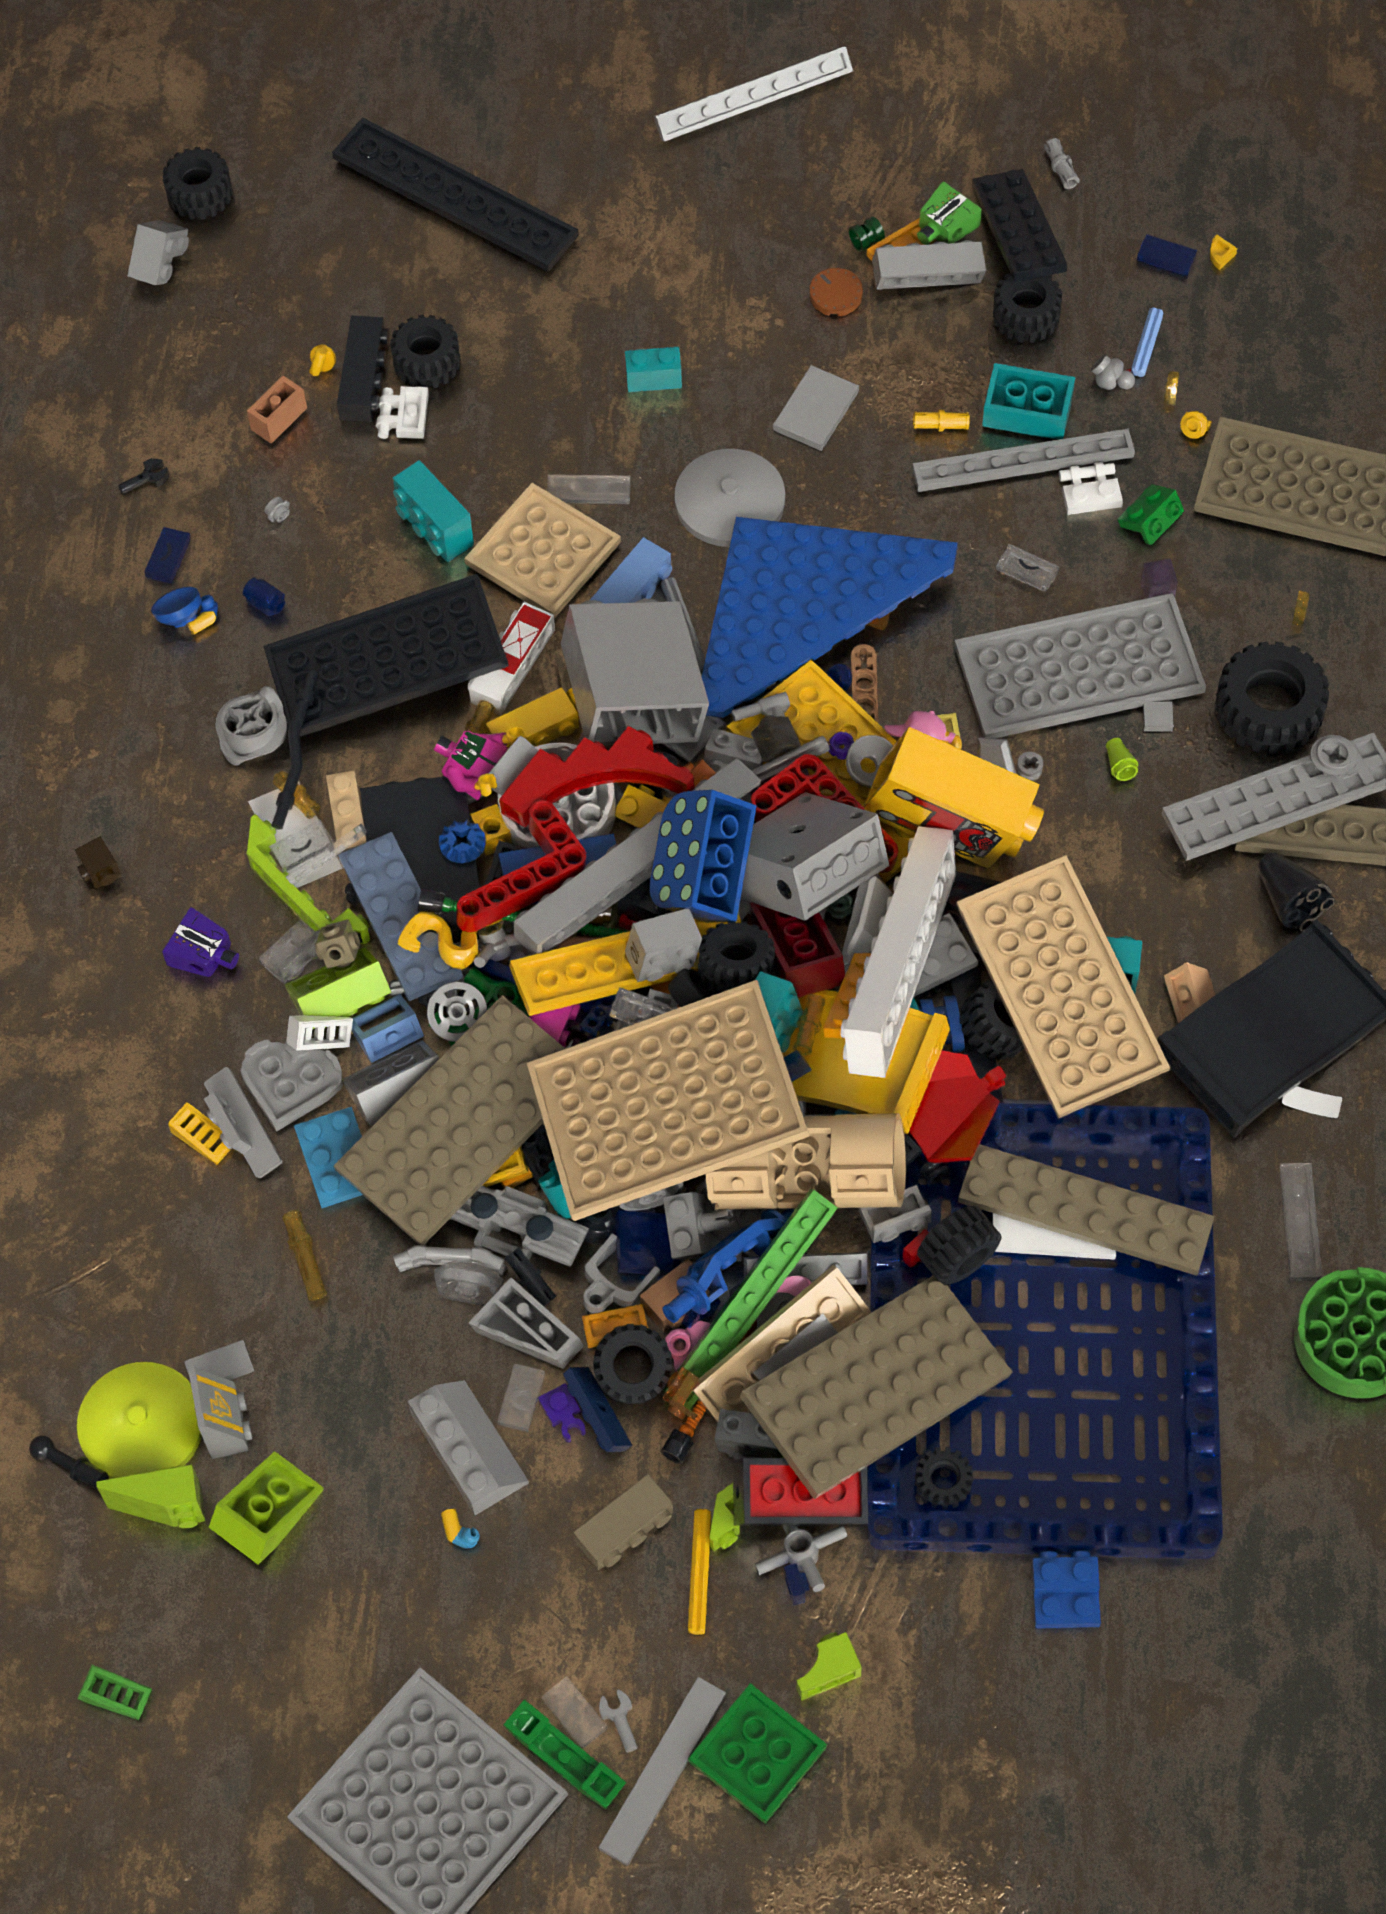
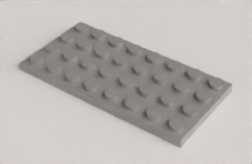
M1173 593L956 639L954 643L977 719L985 738H999L1142 707L1147 702H1164L1205 693L1206 690L1201 670Z

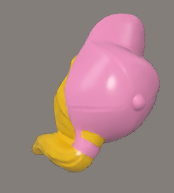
M932 710L929 712L913 711L904 724L884 726L885 731L894 737H901L907 728L911 727L958 749H962L961 738L955 733L947 731L944 722Z

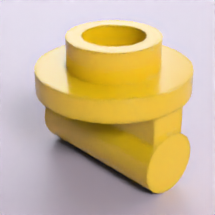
M320 344L311 350L310 359L312 364L309 370L311 375L319 376L321 371H329L335 366L336 356L330 347Z
M1199 411L1186 412L1180 423L1182 432L1187 437L1193 439L1203 436L1206 431L1210 430L1212 421L1207 420L1206 416Z

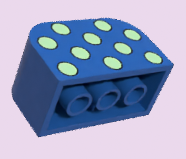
M712 789L686 791L674 796L666 806L661 818L651 873L650 895L655 905L673 912L688 908L694 919L707 923L737 922L757 805Z

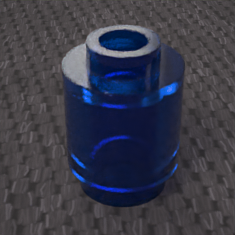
M254 577L246 583L243 589V596L246 598V601L267 616L279 614L285 606V594L264 579Z

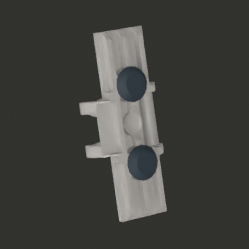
M481 1186L450 1218L479 1230L474 1240L475 1247H485L505 1256L511 1254L518 1247L489 1236L491 1231L500 1232L503 1227L521 1236L523 1241V1249L521 1250L529 1260L534 1252L571 1267L589 1230L585 1226L547 1212L548 1205L545 1201L508 1186L502 1191L498 1189L495 1191Z

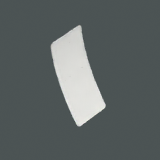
M1296 1086L1283 1096L1282 1103L1308 1113L1338 1118L1342 1097L1323 1094Z

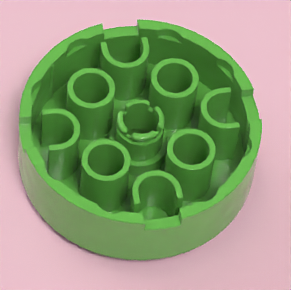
M1358 1267L1354 1270L1331 1272L1319 1279L1310 1288L1301 1304L1294 1327V1343L1298 1358L1307 1373L1318 1384L1338 1395L1363 1399L1386 1394V1273L1382 1271ZM1354 1329H1359L1363 1331L1365 1334L1356 1335Z

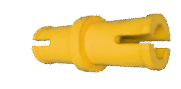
M939 409L938 412L914 411L913 429H937L938 432H944V429L968 430L969 412H945L944 409Z

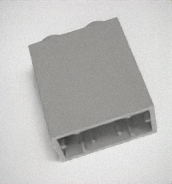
M642 599L635 603H602L597 600H589L581 604H570L561 647L584 737L592 742L598 741L604 746L613 745L625 729L630 726L637 731L643 730L648 733L653 740V744L699 742L709 701L680 601L658 602L654 599Z

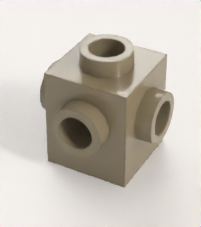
M349 919L321 927L317 942L315 943L316 954L320 960H324L327 969L335 966L342 968L350 965L355 961L358 948H360L359 937L353 931Z

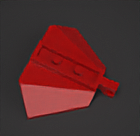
M941 1051L907 1134L922 1149V1153L929 1162L940 1163L973 1159L1000 1103L997 1098L989 1093L1005 1085L1004 1078H1006V1074L1000 1066L990 1070L983 1078L979 1079L968 1055Z

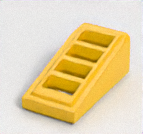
M188 1102L183 1105L168 1123L172 1134L216 1165L231 1150L223 1142L214 1152L209 1150L218 1139L221 1140L220 1134L222 1131L220 1127L215 1125ZM198 1125H201L202 1127L199 1129V1131L194 1136H192L191 1133L197 1128ZM209 1132H211L212 1135L206 1140L204 1144H202L201 1141Z

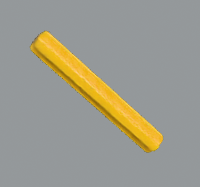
M696 1509L694 1512L688 1632L694 1635L704 1634L706 1627L710 1553L709 1536L712 1516L711 1511L708 1509Z

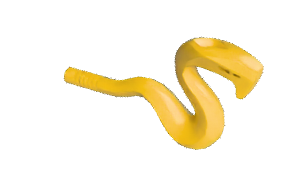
M425 911L417 913L407 923L397 943L406 950L418 953L421 943L417 938L425 931L434 930L438 933V951L441 959L450 967L463 970L470 966L478 955L477 931L472 933L462 931L461 946H456L453 944L451 930L447 922L439 915ZM501 919V920H498V921H496V922H494V923H492V924H490V925H488V926H486V927L495 925V924H497V923H499V922H501V921H503V920H502V919Z

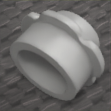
M281 497L272 499L264 509L268 520L271 522H282L290 513L288 508L290 503L287 500L284 501Z

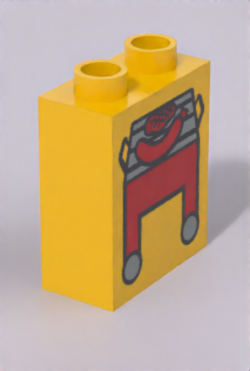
M911 727L907 728L881 761L863 806L866 811L878 814L879 821L912 836H915L918 826L953 830L955 854L987 869L1002 854L1014 858L1020 850L1023 841L1030 842L1033 839L1044 814V809L1032 804L1040 784Z

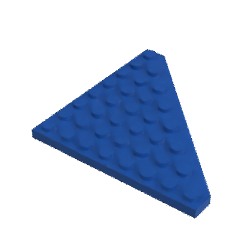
M736 517L702 672V680L709 701L706 716L726 717L738 705L745 701L748 703L764 693L771 684L778 680L780 682L796 672L801 665L811 659L814 661L832 650V646L845 638L847 640L865 629V625L872 620L884 617L898 608V604L909 597L911 599L928 589L932 582L953 573L958 543Z

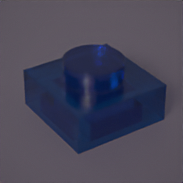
M796 1563L784 1566V1578L792 1605L805 1603V1592L810 1591L805 1572L799 1573Z

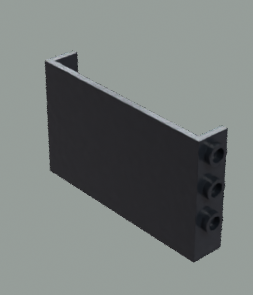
M444 775L435 778L420 777L413 781L400 783L392 781L385 785L360 788L367 842L392 832L420 889L445 892L444 897H450L454 901H458L462 896L480 888L476 859L467 863H456L447 859L439 847V836L442 834L444 826H450L454 820L464 822L467 819L470 822L466 792H457ZM455 836L458 845L461 842L469 844L467 836L463 838ZM442 911L439 916L449 925L453 944L461 942L462 930L457 925V911ZM380 944L381 952H382V954H385V952H384V950H383V948H382V946H381V944Z

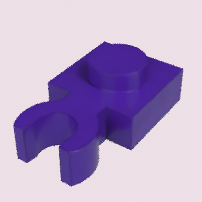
M566 1383L538 1397V1401L552 1427L562 1424V1437L567 1443L571 1442V1437L568 1433L571 1428H578L582 1436L586 1434L583 1421L574 1417L580 1414L581 1411L576 1400L568 1391Z

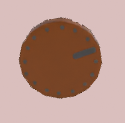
M829 268L819 272L812 279L809 287L811 303L816 310L825 315L837 314V316H845L854 312L862 301V282L857 275L846 269Z

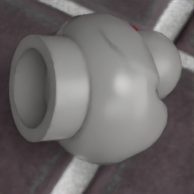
M1104 354L1091 368V372L1096 375V383L1100 388L1112 390L1116 387L1117 382L1120 388L1127 390L1135 384V376L1131 369L1123 371L1124 363L1119 358L1110 359Z

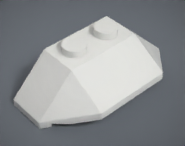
M878 873L859 885L842 951L844 965L851 962L854 953L870 952L873 937L879 935L880 918L886 915L887 899L889 896H893V893Z

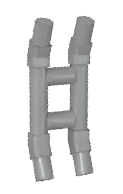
M416 1245L407 1248L404 1252L393 1255L399 1272L422 1265L482 1267L503 1276L507 1269V1265L504 1264L505 1259L481 1247L444 1248Z

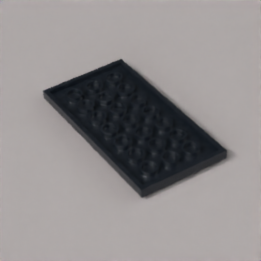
M478 574L263 646L277 694L283 704V712L286 717L288 730L297 706L295 699L298 690L303 687L308 670H314L319 673L313 691L315 697L312 706L307 709L299 733L300 737L509 666Z

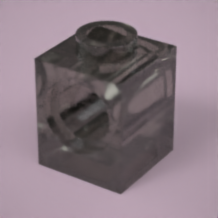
M766 716L760 720L759 725L751 732L764 762L772 761L801 746L789 717Z

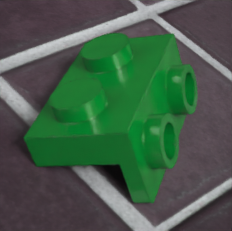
M1151 484L1127 507L1117 520L1121 528L1140 532L1145 544L1152 545L1184 512V508L1175 489Z

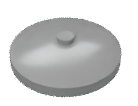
M719 449L699 456L685 467L675 487V508L682 525L696 538L716 546L730 547L736 517L779 522L784 512L785 487L779 472L765 458L742 449Z

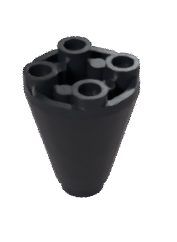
M1275 852L1265 855L1258 864L1260 875L1276 913L1285 927L1291 929L1298 928L1303 932L1324 911L1329 910L1334 905L1335 898L1332 896L1330 887L1323 880L1291 860Z

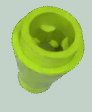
M1120 738L1110 739L1105 747L1108 751L1111 774L1119 781L1132 779L1138 773V761L1125 747Z

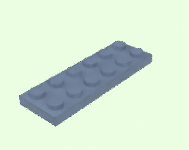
M387 833L338 854L341 865L408 1001L432 992L444 984L462 979L463 973L461 969L452 968L441 959L438 951V933L436 931H425L417 938L421 943L418 953L406 950L397 944L404 927L419 913L417 910L421 889L393 833Z

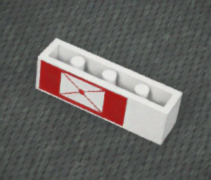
M526 602L522 604L519 610H515L512 613L506 631H502L499 634L509 666L470 679L468 690L471 703L499 716L502 715L554 633L555 622L553 614Z

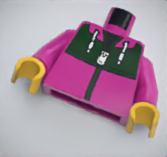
M519 725L509 727L506 733L478 734L464 731L457 743L442 735L434 751L448 758L441 772L448 778L457 792H466L474 799L479 800L481 795L484 797L489 796L491 788L495 789L497 787L496 777L489 772L508 750V747H506L508 743L511 746L519 736L524 737L525 735L523 728Z

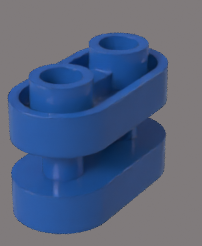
M944 996L943 1006L934 1007L932 998L919 1000V1011L934 1015V1013L946 1015L950 1032L944 1045L950 1044L951 1052H963L965 1050L962 1024H960L959 1020L960 1014L956 996Z

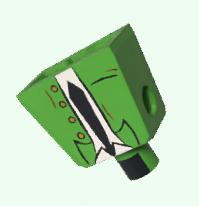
M943 181L920 211L919 226L921 230L917 233V237L924 245H929L934 239L939 242H946L947 244L955 243L980 226L982 209Z

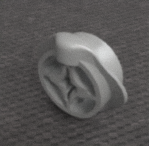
M264 686L258 691L229 700L221 707L216 717L215 726L219 737L220 749L232 765H240L244 761L275 751L283 743L287 734V721L283 712L282 701L275 690L269 686ZM268 719H271L270 724L266 723ZM236 728V731L232 733V729Z

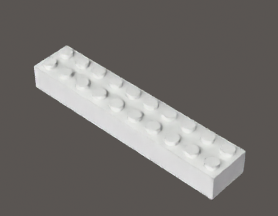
M918 826L915 837L909 839L908 856L902 858L901 875L895 878L894 894L888 897L886 915L880 918L879 935L873 937L872 954L865 959L864 975L858 978L856 985V997L851 998L849 1002L848 1019H843L841 1024V1037L845 1038L843 1059L848 1061V1071L850 1074L882 1078L886 1076L956 877L953 830Z

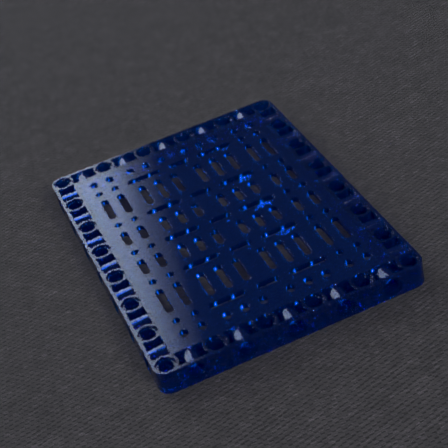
M999 1103L980 1142V1145L1016 1156H1024L1029 1160L1101 1182L1112 1183L1124 1189L1213 1215L1210 1121L1208 1115L1198 1108L1088 1105L1058 1118L1051 1104ZM1011 1120L1014 1121L1017 1125L1009 1127L1006 1126L1003 1122ZM1073 1122L1077 1127L1068 1128L1064 1123ZM1133 1123L1138 1126V1129L1132 1130L1125 1125ZM1195 1125L1200 1130L1191 1131L1186 1126ZM918 1157L906 1167L905 1189L917 1185L923 1200L927 1201L932 1210L931 1222H928L927 1231L930 1232L941 1222L942 1201L947 1200L950 1202L951 1214L969 1206L959 1203L958 1199L971 1160L954 1161L944 1164V1166L948 1165L951 1169L949 1175L944 1178L950 1181V1184L947 1186L943 1185L942 1181L934 1185L919 1184L918 1181L920 1179L926 1180L927 1176L920 1174V1169L925 1163H920ZM1054 1157L1062 1159L1061 1166L1056 1167L1053 1165ZM1076 1158H1083L1085 1165L1078 1167L1075 1161ZM1100 1158H1105L1108 1161L1106 1168L1099 1166L1098 1160ZM1130 1159L1138 1161L1137 1168L1133 1169L1129 1166ZM1154 1159L1160 1160V1169L1153 1168L1152 1161ZM1188 1181H1197L1202 1186L1192 1187L1188 1184ZM1136 1184L1139 1188L1132 1190L1130 1185ZM1157 1184L1160 1185L1162 1189L1160 1191H1156L1153 1189V1186ZM981 1209L992 1223L993 1213ZM1213 1224L1197 1276L1167 1266L1157 1269L1154 1262L1116 1251L1115 1260L994 1252L990 1258H1007L1012 1263L1010 1265H982L965 1279L950 1284V1290L975 1323H1005L1012 1326L1011 1330L981 1331L994 1348L1002 1346L1005 1349V1362L1012 1370V1374L1007 1379L991 1389L1010 1390L1013 1393L1010 1397L978 1396L951 1413V1452L961 1451V1457L964 1458L966 1456L969 1459V1466L972 1465L973 1471L1010 1472L1013 1478L1009 1480L973 1479L970 1494H967L966 1500L963 1503L960 1501L955 1508L952 1505H948L946 1510H942V1505H937V1508H933L930 1501L920 1505L916 1502V1495L918 1493L916 1491L917 1485H915V1474L918 1462L921 1457H925V1453L921 1455L916 1452L915 1436L868 1466L867 1538L869 1543L876 1549L900 1551L1039 1554L1051 1551L1058 1553V1555H1071L1075 1551H1088L1090 1556L1207 1559L1214 1556L1219 1550L1223 1537ZM907 1230L889 1242L881 1240L873 1243L871 1239V1312L915 1287L919 1279L923 1278L926 1280L933 1276L924 1263L918 1262L914 1267L910 1268L903 1261V1249L918 1236V1231ZM1029 1259L1053 1260L1055 1264L1053 1266H1030L1026 1261ZM1072 1260L1114 1261L1117 1263V1267H1073L1069 1262ZM1133 1262H1138L1140 1264V1267L1134 1268L1131 1264ZM974 1280L981 1282V1306L979 1307L972 1305V1281ZM999 1280L1003 1281L1005 1285V1305L1002 1308H998L995 1305V1282ZM1020 1281H1025L1028 1284V1306L1026 1308H1021L1018 1305V1283ZM1056 1282L1063 1284L1064 1307L1062 1309H1057L1054 1306V1284ZM1081 1282L1087 1286V1308L1085 1310L1079 1309L1077 1305V1285ZM1107 1283L1110 1286V1309L1107 1311L1101 1308V1284ZM1133 1284H1138L1141 1287L1142 1309L1140 1311H1134L1132 1308ZM1156 1285L1164 1287L1165 1310L1163 1312L1157 1311L1155 1307ZM887 1286L892 1288L893 1292L891 1294H882L879 1289ZM1195 1294L1201 1295L1205 1301L1195 1302L1191 1296ZM1029 1324L1053 1325L1056 1329L1052 1332L1029 1331L1027 1326ZM1073 1325L1114 1326L1119 1331L1117 1333L1073 1332L1070 1327ZM1139 1327L1142 1332L1136 1334L1133 1332V1328ZM1163 1328L1165 1333L1158 1334L1156 1329ZM1020 1347L1028 1349V1373L1024 1375L1019 1372ZM1058 1347L1064 1350L1063 1375L1055 1373V1349ZM1080 1348H1085L1088 1352V1374L1086 1376H1081L1078 1372V1350ZM1103 1349L1111 1351L1112 1374L1109 1377L1102 1374ZM1137 1349L1143 1354V1376L1139 1378L1133 1373V1351ZM1163 1350L1166 1353L1167 1376L1165 1378H1160L1157 1375V1351ZM1202 1353L1206 1356L1207 1360L1197 1361L1192 1354ZM1031 1390L1053 1391L1056 1393V1397L1032 1398L1027 1393ZM1109 1392L1119 1394L1120 1398L1118 1400L1074 1399L1071 1393ZM1139 1393L1143 1396V1399L1136 1400L1134 1395ZM1159 1394H1164V1395H1166L1167 1400H1165V1401L1159 1400V1399H1158V1395H1159ZM974 1411L981 1413V1454L979 1456H974L971 1451L972 1413ZM997 1412H1002L1005 1415V1455L1002 1457L997 1456L995 1453V1414ZM1023 1412L1029 1416V1455L1027 1457H1022L1019 1454V1414ZM1196 1412H1203L1209 1417V1420L1199 1421L1195 1418L1194 1414ZM1059 1413L1065 1416L1064 1458L1056 1456L1055 1416ZM1081 1414H1086L1089 1418V1457L1087 1459L1081 1458L1079 1454V1416ZM1104 1415L1112 1417L1113 1458L1110 1460L1105 1459L1103 1455ZM1138 1415L1144 1418L1145 1459L1141 1461L1135 1457L1134 1418ZM1160 1416H1164L1168 1420L1169 1459L1167 1461H1162L1159 1458L1158 1418ZM940 1421L926 1429V1452L930 1450L933 1453L936 1447H940ZM884 1463L888 1464L892 1470L888 1473H880L877 1471L876 1466ZM946 1467L936 1469L931 1475L933 1483L942 1489L950 1488L956 1483L955 1473ZM945 1470L950 1475L947 1478H943L940 1472ZM1199 1472L1206 1473L1210 1476L1211 1480L1209 1482H1202L1197 1479L1195 1474ZM1053 1473L1057 1476V1479L1054 1481L1030 1480L1028 1474ZM1074 1474L1118 1475L1121 1477V1481L1117 1483L1074 1481L1072 1476ZM1143 1476L1145 1482L1138 1483L1136 1477ZM1163 1476L1167 1477L1169 1483H1161L1160 1478ZM979 1495L981 1497V1505L974 1506L971 1497ZM998 1495L1005 1498V1505L1003 1507L996 1505L995 1498ZM1020 1497H1028V1507L1024 1508L1020 1505ZM1058 1497H1063L1066 1500L1065 1508L1057 1507L1056 1499ZM1082 1498L1089 1499L1090 1507L1088 1509H1083L1080 1506ZM1110 1498L1113 1500L1114 1508L1112 1510L1105 1508V1499ZM1138 1499L1145 1501L1146 1509L1144 1511L1137 1509L1136 1501ZM1162 1500H1167L1170 1503L1169 1511L1161 1510L1160 1502ZM883 1524L889 1526L892 1531L882 1535L877 1533L875 1528ZM948 1526L953 1528L956 1533L947 1537L942 1535L939 1529ZM1007 1528H1013L1020 1533V1536L1008 1538L1003 1531ZM1079 1530L1084 1535V1538L1074 1540L1070 1538L1068 1532ZM1143 1532L1149 1540L1139 1542L1134 1539L1132 1534ZM1202 1533L1208 1534L1213 1539V1542L1209 1544L1202 1543L1197 1538V1535Z

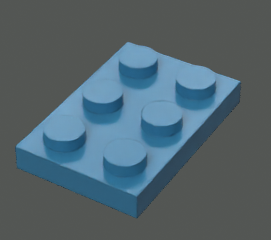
M352 1106L294 1125L321 1209L363 1195L333 1167L362 1137Z

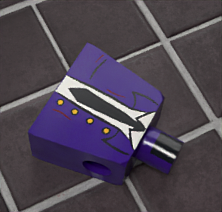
M192 907L189 908L162 951L167 966L206 977L212 976L219 964L232 970L239 959L238 953L229 950L231 942L228 932Z

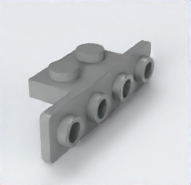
M225 1067L206 1080L204 1086L210 1094L204 1098L209 1108L206 1113L210 1120L220 1127L222 1131L220 1138L228 1149L233 1148L242 1153L257 1178H262L281 1165L282 1159L231 1069Z

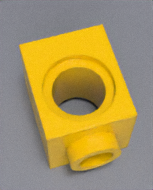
M497 804L470 814L471 823H478L480 829L485 833V856L495 853L499 841L512 844L511 832L505 825ZM491 830H496V831H498V832L495 833V834H488V833H487V832H489V831H491Z

